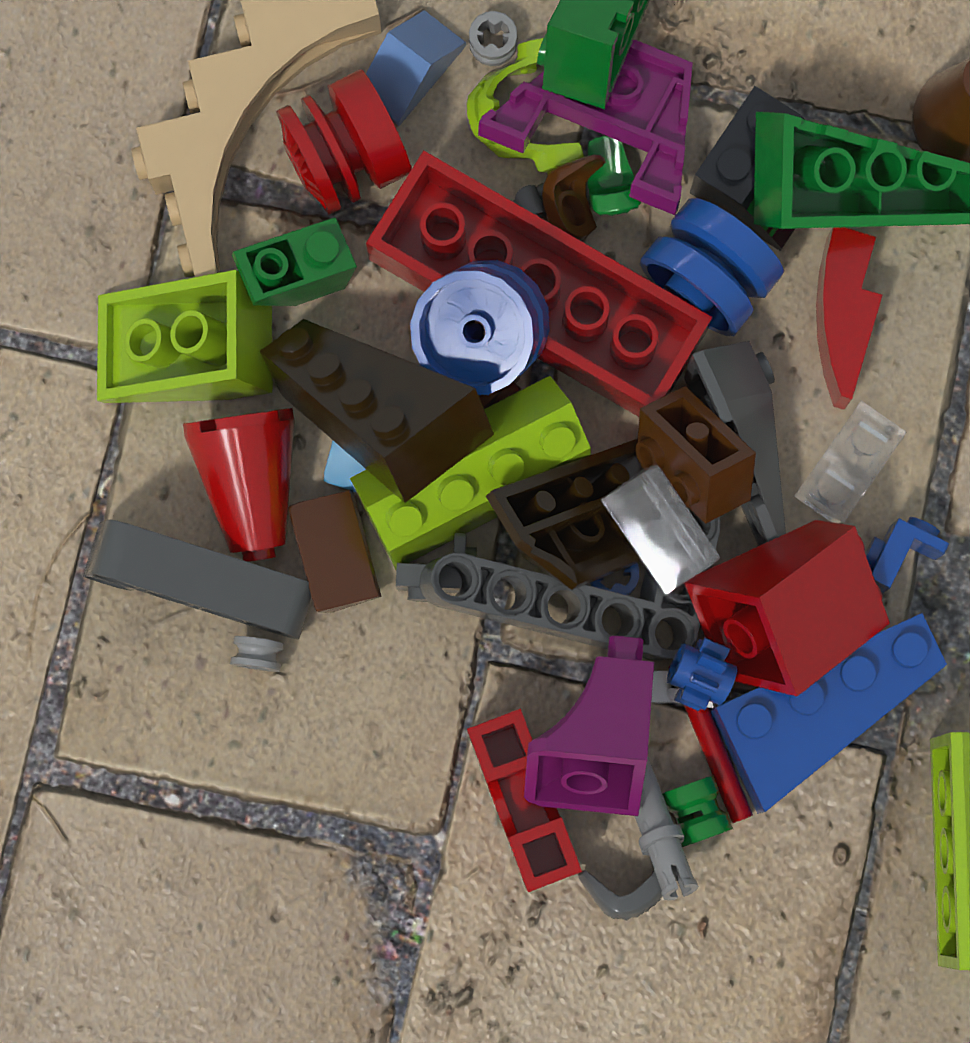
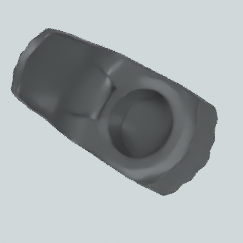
M585 870L578 874L579 880L604 914L613 919L627 921L630 918L639 917L644 912L649 911L662 898V890L655 871L652 872L651 876L640 887L625 896L614 894Z

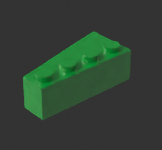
M560 0L547 25V33L543 38L537 57V64L544 66L542 89L605 109L650 0Z
M756 112L754 225L794 229L970 224V163L897 145L898 143L852 133L838 127L815 123L786 113Z

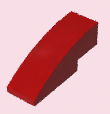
M836 227L831 229L826 238L819 269L816 321L817 342L826 385L833 407L844 410L853 398L883 295L862 289L876 236L846 227Z

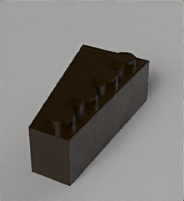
M302 319L292 328L283 332L277 339L260 351L281 395L404 503L408 502L494 435L476 388L306 319Z

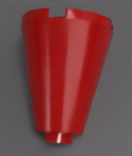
M293 408L183 423L185 440L230 553L241 552L243 561L251 562L276 557L275 547L286 544L295 424Z

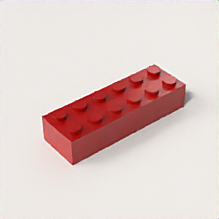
M424 150L366 242L370 261L423 292L434 281L472 261L499 260L520 268L538 285L548 305L550 332L543 352L538 359L638 417L640 408L671 393L689 363L692 354L695 353L707 333L712 320V316ZM475 320L476 323L483 326L481 322Z

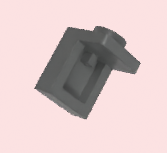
M455 533L454 553H463L477 557V547H466V533ZM397 563L396 588L398 591H408L407 600L428 602L419 586L421 572L427 564ZM445 565L439 573V584L445 593H458L462 586L460 573L449 565Z

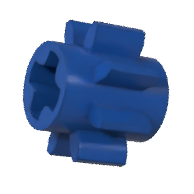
M708 638L699 639L695 648L683 643L675 654L667 675V683L679 688L674 701L697 711L700 709L705 710L709 701L722 705L728 697L737 675V666L725 661L730 648Z

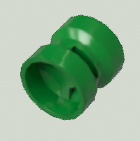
M714 775L662 793L669 812L674 814L677 825H680L684 834V841L681 843L682 847L733 829L728 813L719 808L716 800L719 789ZM701 810L703 815L694 818L693 813Z

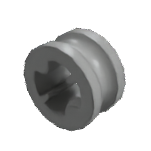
M498 11L485 12L477 16L472 22L469 30V44L474 58L484 65L500 66L513 57L517 48V28L513 20L505 13ZM488 29L491 33L496 34L502 30L506 33L503 34V47L498 48L493 43L486 47L481 45L484 43L483 31Z
M234 636L233 644L238 646V654L231 657V665L254 670L280 672L281 664L277 663L276 655L278 652L283 651L284 643L255 637Z

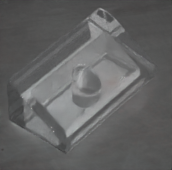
M655 464L643 469L601 499V502L664 594L672 591L720 559L718 552L658 465Z

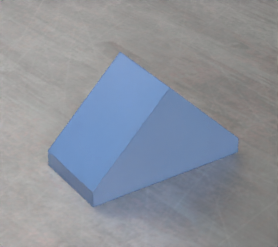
M425 10L387 33L366 72L392 121L398 126L402 124L466 47V42Z

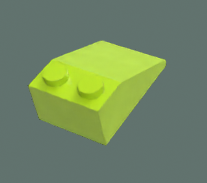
M238 270L98 295L97 401L102 403L215 401L273 393L272 375L260 353L263 348L272 342V306H253Z

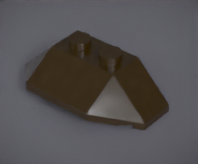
M638 438L494 489L486 495V498L524 559L573 590L644 561L652 555L661 521L663 500L667 497L669 488L654 473L647 472L640 464L636 455Z

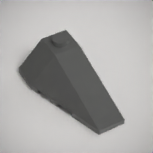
M750 341L705 349L692 354L684 375L688 389L756 452L751 500L741 505V508L756 542L760 546L786 534L773 397L769 384L775 382L773 371L763 352L755 354Z

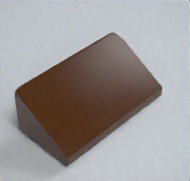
M353 490L298 502L288 507L306 578L309 582L313 604L318 613H333L382 597Z

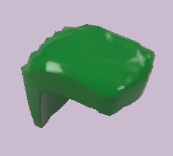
M606 135L590 140L588 142V155H601L605 158V164L588 179L590 203L593 211L600 216H613L638 209L641 201L629 197L631 184L635 177L627 160L622 142Z

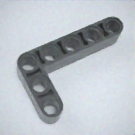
M679 503L666 507L662 511L652 555L647 560L639 598L588 585L571 590L549 575L463 553H451L431 560L421 572L419 586L426 600L437 607L608 649L609 637L612 635H609L604 630L602 615L604 610L610 606L619 613L621 618V627L615 636L643 639L642 658L670 660L674 658L683 643L694 647L700 622L686 586H684L683 591L679 595L669 588L667 583L668 571L672 566L679 568L686 582L691 577L712 568L720 532V518L718 517L705 524L689 507L685 508ZM683 512L690 514L696 523V533L692 540L685 538L679 528V519ZM445 565L455 568L460 573L462 579L460 591L455 596L445 593L439 584V573ZM500 579L508 581L515 591V601L508 610L500 607L493 596L496 582ZM554 593L562 595L568 604V615L562 623L555 621L548 611V601ZM661 620L667 622L673 631V641L667 649L662 648L657 643L655 637V629Z

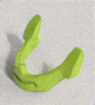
M543 38L520 43L517 47V59L514 63L488 73L482 78L468 95L467 116L474 136L498 157L532 159L535 162L537 171L548 173V171L584 157L580 143L544 145L529 142L524 153H520L478 136L479 121L482 116L490 109L496 111L500 108L499 100L493 96L497 84L509 76L531 74L537 71V57Z

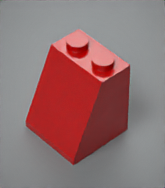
M814 520L703 571L684 582L705 637L730 648L725 661L737 666L735 681L793 696H799L890 624L882 602L881 590L874 580L865 554L864 543L858 535L856 527L853 525Z

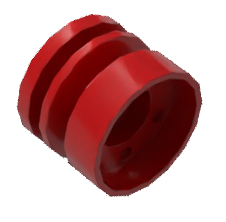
M362 69L328 85L333 111L324 114L320 106L310 95L301 98L303 109L309 121L305 125H302L290 105L276 111L282 128L283 145L306 191H309L320 202L328 215L341 209L339 199L333 187L334 184L339 182L350 201L354 203L361 199L359 185L355 176L356 173L364 170L377 188L382 189L407 176L412 169L396 127L378 92Z

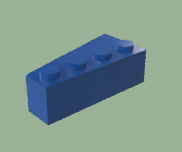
M923 613L877 633L799 696L759 687L711 710L718 731L757 814L764 813L947 665Z

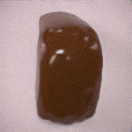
M588 155L565 163L548 171L547 178L543 183L542 201L549 223L580 241H583L597 228L586 198L585 187L590 176L605 164L604 157L601 155Z

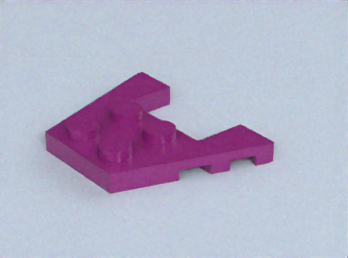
M634 39L605 109L542 89L543 71L530 83L524 81L510 93V100L498 110L490 109L479 121L478 136L524 153L544 115L549 112L648 152L631 184L629 197L676 215L681 199L682 170L685 157V136L693 62Z

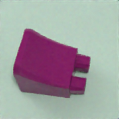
M610 636L607 657H596L585 689L573 707L552 728L528 743L524 798L528 802L542 807L630 816L639 815L648 757L654 662L642 661L643 639Z

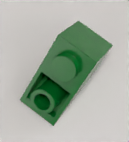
M335 217L233 251L232 253L233 260L253 306H297L341 291L346 288L357 268Z

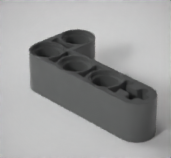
M109 519L99 523L83 573V577L105 585L129 591H141L294 639L300 638L312 599L308 581L138 526Z

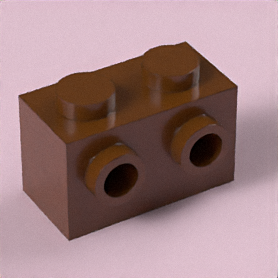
M686 386L640 408L638 443L636 444L637 458L647 472L654 473L672 491L680 505L685 508L689 507L707 524L751 500L756 452Z

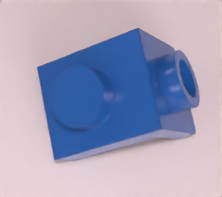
M909 517L907 522L899 518L889 527L883 540L877 537L873 538L865 554L874 580L882 594L890 589L909 549L933 560H937L945 554L949 543L938 538L940 531L935 526L915 517Z

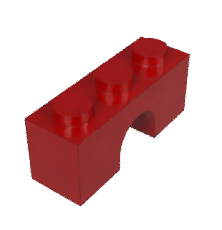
M521 708L467 728V733L526 891L531 892L581 873L580 864L557 808L538 806L524 798L528 743L532 741V737Z

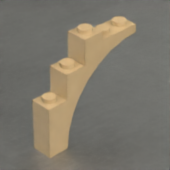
M240 0L243 14L235 15L234 21L241 48L188 61L192 80L184 81L183 88L191 114L136 128L140 146L131 148L139 180L148 178L156 195L174 191L165 194V200L172 225L182 224L187 244L179 245L177 249L185 278L221 272L217 247L220 202L230 165L249 127L273 96L306 67L343 46L382 33L376 0Z

